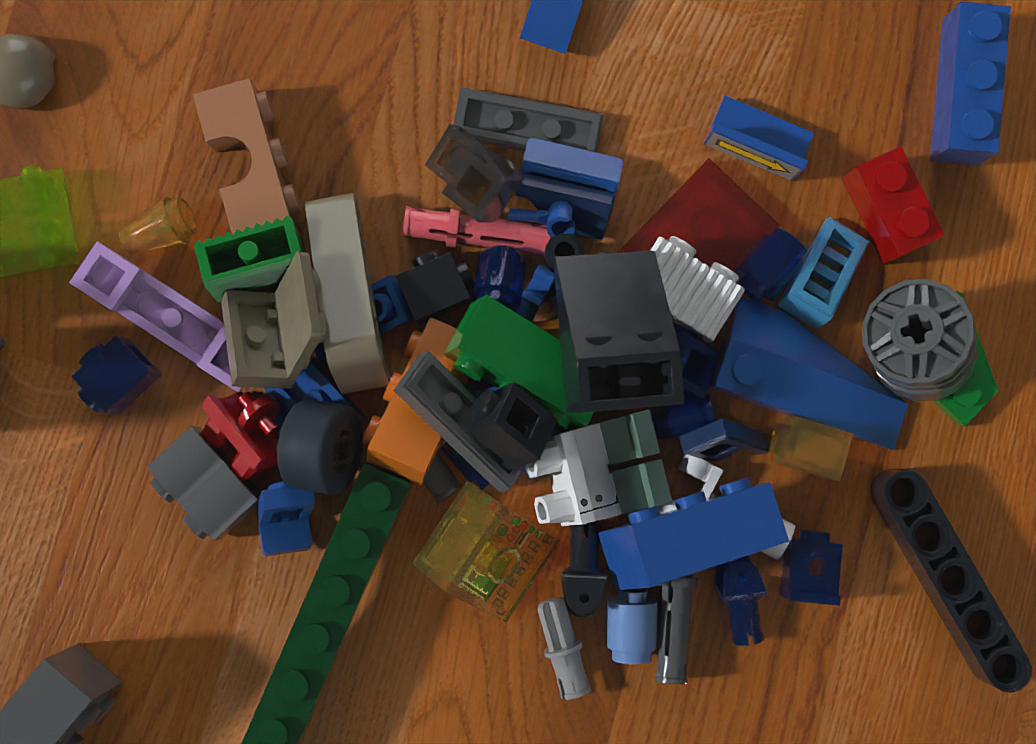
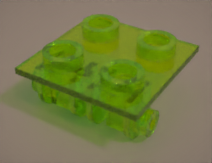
M30 165L20 168L21 175L1 178L0 277L79 263L63 168L42 171L41 166Z

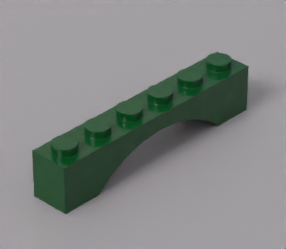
M363 464L241 744H301L340 647L374 570L398 522L414 485L413 482L372 464Z

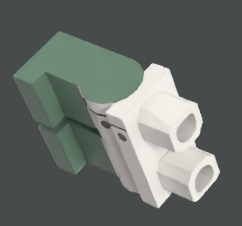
M649 409L550 436L540 460L525 465L526 472L530 478L549 474L553 493L536 497L534 503L537 519L540 524L582 525L657 505L663 506L672 503L662 459L637 463L610 471L608 467L609 465L660 453Z

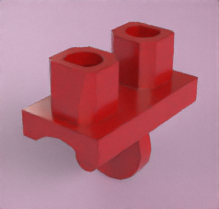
M236 392L225 398L208 395L201 407L208 414L209 419L201 433L211 445L218 448L233 445L238 452L230 462V469L239 480L249 481L258 479L270 467L278 466L277 446L279 435L277 432L280 427L273 419L277 415L280 405L273 396L265 395L256 399L250 392Z

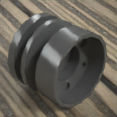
M928 279L904 280L885 289L870 304L862 323L863 346L880 381L898 396L913 401H937L957 392L972 375L978 359L977 337L973 316L965 300L945 284ZM917 327H922L925 332V342L921 344H915L912 338L913 329Z

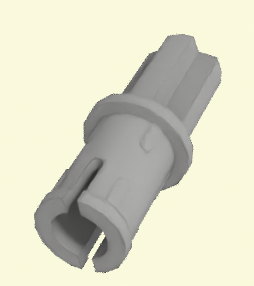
M556 597L540 602L537 611L548 646L544 650L545 658L551 659L560 697L566 700L582 697L590 693L591 686L588 682L580 654V649L583 645L581 640L575 639L565 601L562 597Z

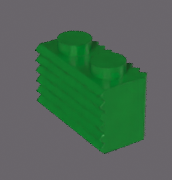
M287 215L283 221L276 218L272 224L266 220L263 226L256 223L253 229L246 226L243 232L236 229L234 234L226 232L224 237L217 234L214 240L207 237L204 243L197 240L194 245L204 286L217 303L221 302L226 290L257 292L278 286L295 253L306 252L299 230L293 219Z

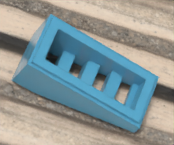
M828 217L778 302V307L815 329L821 328L833 318L870 240L833 218ZM828 240L851 252L848 258L826 245ZM819 257L840 269V272L837 273L818 261ZM810 275L830 286L829 291L810 280Z

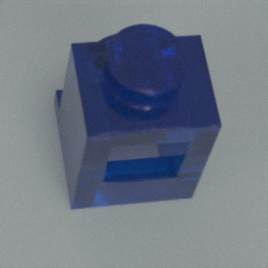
M800 529V538H791L783 553L780 596L789 601L840 606L839 583L843 544L830 541L831 532ZM814 558L822 560L821 573L817 576H811L808 571V564Z

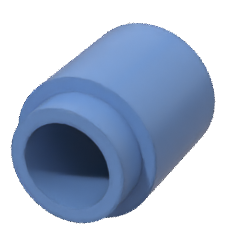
M646 589L618 590V596L608 598L607 648L612 650V660L622 664H645L652 661V651L657 649V600L648 597V590Z

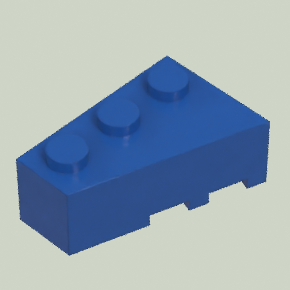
M749 477L719 486L722 493L721 496L706 500L704 491L675 499L674 502L677 508L675 510L660 514L658 505L628 514L630 523L599 532L598 535L615 591L653 587L789 542L771 483L751 486Z

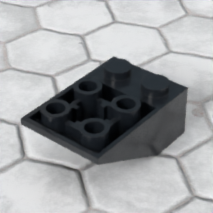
M655 250L553 257L566 412L586 413L685 404L680 348Z

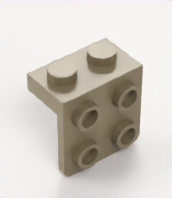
M295 253L275 293L225 291L221 304L232 387L291 389L301 371L308 367L310 356L317 344L323 342L326 334V318L324 313L319 312L316 296L319 288V277L317 271L311 268L309 253Z

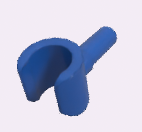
M555 201L551 204L549 210L538 211L510 208L508 212L509 220L547 225L546 230L552 238L562 233L574 235L575 222L572 220L573 208L567 201Z

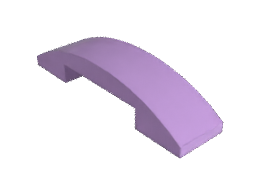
M97 241L69 283L110 310L116 311L195 362L196 366L239 393L243 387H232L224 322Z

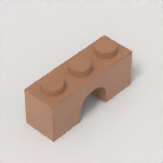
M248 78L192 94L205 141L216 152L238 147L247 149L251 153L252 164L248 175L237 184L219 189L231 233L234 234L236 229L243 232L246 226L253 229L256 223L263 226L266 220L272 224L276 218L283 221L286 215L293 219L298 228L295 214L302 212L301 204L294 184L286 185L281 168L288 166V159L280 137L272 138L268 121L275 120V114L267 91L259 92L252 80Z

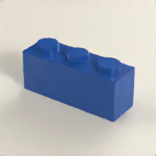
M961 1L942 20L930 161L978 166L999 153L1011 6Z

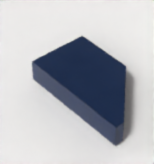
M527 173L524 174L521 191L538 210H549V207L555 201H567L573 208L574 234L603 240L614 193Z
M723 418L679 436L684 453L711 462L730 459L732 453L741 449L755 452L757 455L766 454L771 450L766 433Z

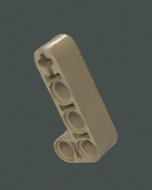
M353 192L305 202L313 269L317 271L319 277L318 306L319 312H323L326 318V334L323 342L331 374L342 395L387 387L391 375L385 347L378 328L365 239L356 195Z

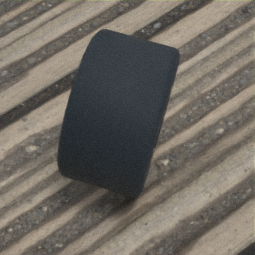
M304 399L293 406L284 420L277 446V460L281 478L290 488L338 495L347 489L355 477L363 448V430L360 417L355 409L344 404Z

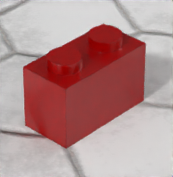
M902 146L856 166L842 178L883 265L945 236Z

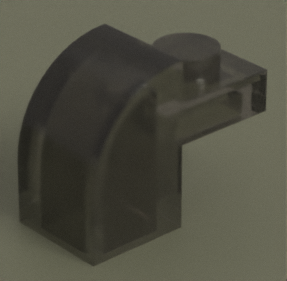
M449 124L425 163L426 167L447 183L442 193L477 222H496L524 180L522 172L506 156L493 153L459 125Z

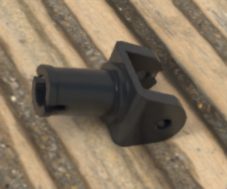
M589 523L587 537H584V524L570 525L569 567L564 568V571L561 573V584L566 608L570 614L579 618L588 617L593 614L600 605L608 574L604 573L603 569H599L600 538L598 533L602 530V526L595 523ZM579 598H583L586 603L580 602Z

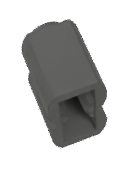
M191 426L147 466L154 476L150 483L166 501L171 503L176 499L187 512L183 520L194 534L201 539L209 536L213 541L219 540L226 536L256 508L261 492L250 480H239L230 469L231 460L221 448L208 442L201 433L203 430L201 427Z

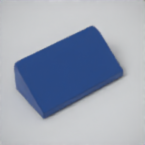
M529 138L515 196L528 198L521 191L523 177L527 173L614 193L608 216L610 217L620 181L623 161L618 157L537 138Z

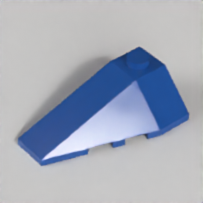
M740 297L732 310L707 389L888 450H894L908 407V403L785 311Z

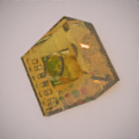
M467 480L412 564L446 593L507 623L560 543V540L495 496Z

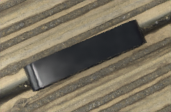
M888 469L880 472L871 484L870 494L872 500L972 673L979 680L1003 692L1013 693L1021 690L1028 684L1031 678L1032 666L1030 660L926 481L913 471ZM897 479H902L907 485L908 495L903 503L896 505L891 499L890 488ZM927 522L933 531L932 540L926 547L920 548L915 539L916 531L922 523ZM953 566L958 574L957 582L953 588L945 591L941 584V576L948 567ZM979 610L983 617L982 625L979 630L970 634L967 629V619L971 613ZM1005 654L1008 660L1007 668L1000 676L994 677L992 671L993 663L997 657Z

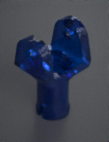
M748 555L738 558L736 562L732 561L730 564L726 562L715 566V591L723 604H728L733 643L738 646H749L748 635L752 636L754 645L761 643L764 640V632L761 627L757 600L762 596H768L759 569L750 561Z

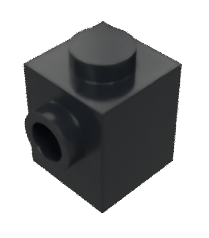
M434 250L415 258L412 261L414 268L396 275L399 286L418 326L428 322L430 317L436 319L472 303L468 291L476 288L465 260L455 264L451 252L441 256L439 250Z

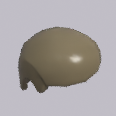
M16 33L0 36L1 106L23 110L38 105L54 87L56 80L53 62L56 57L53 51L39 38Z

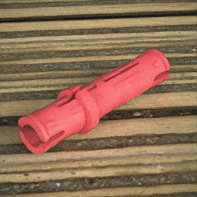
M406 206L403 224V237L405 238L414 237L446 242V247L456 248V244L459 243L542 254L543 256L545 255V247L551 239L546 230L547 225L460 214L461 209L451 208L450 212Z

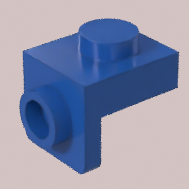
M285 481L272 484L268 487V490L261 491L256 506V516L261 549L264 556L308 551L311 549L313 542L309 517L316 504L313 491L290 488Z

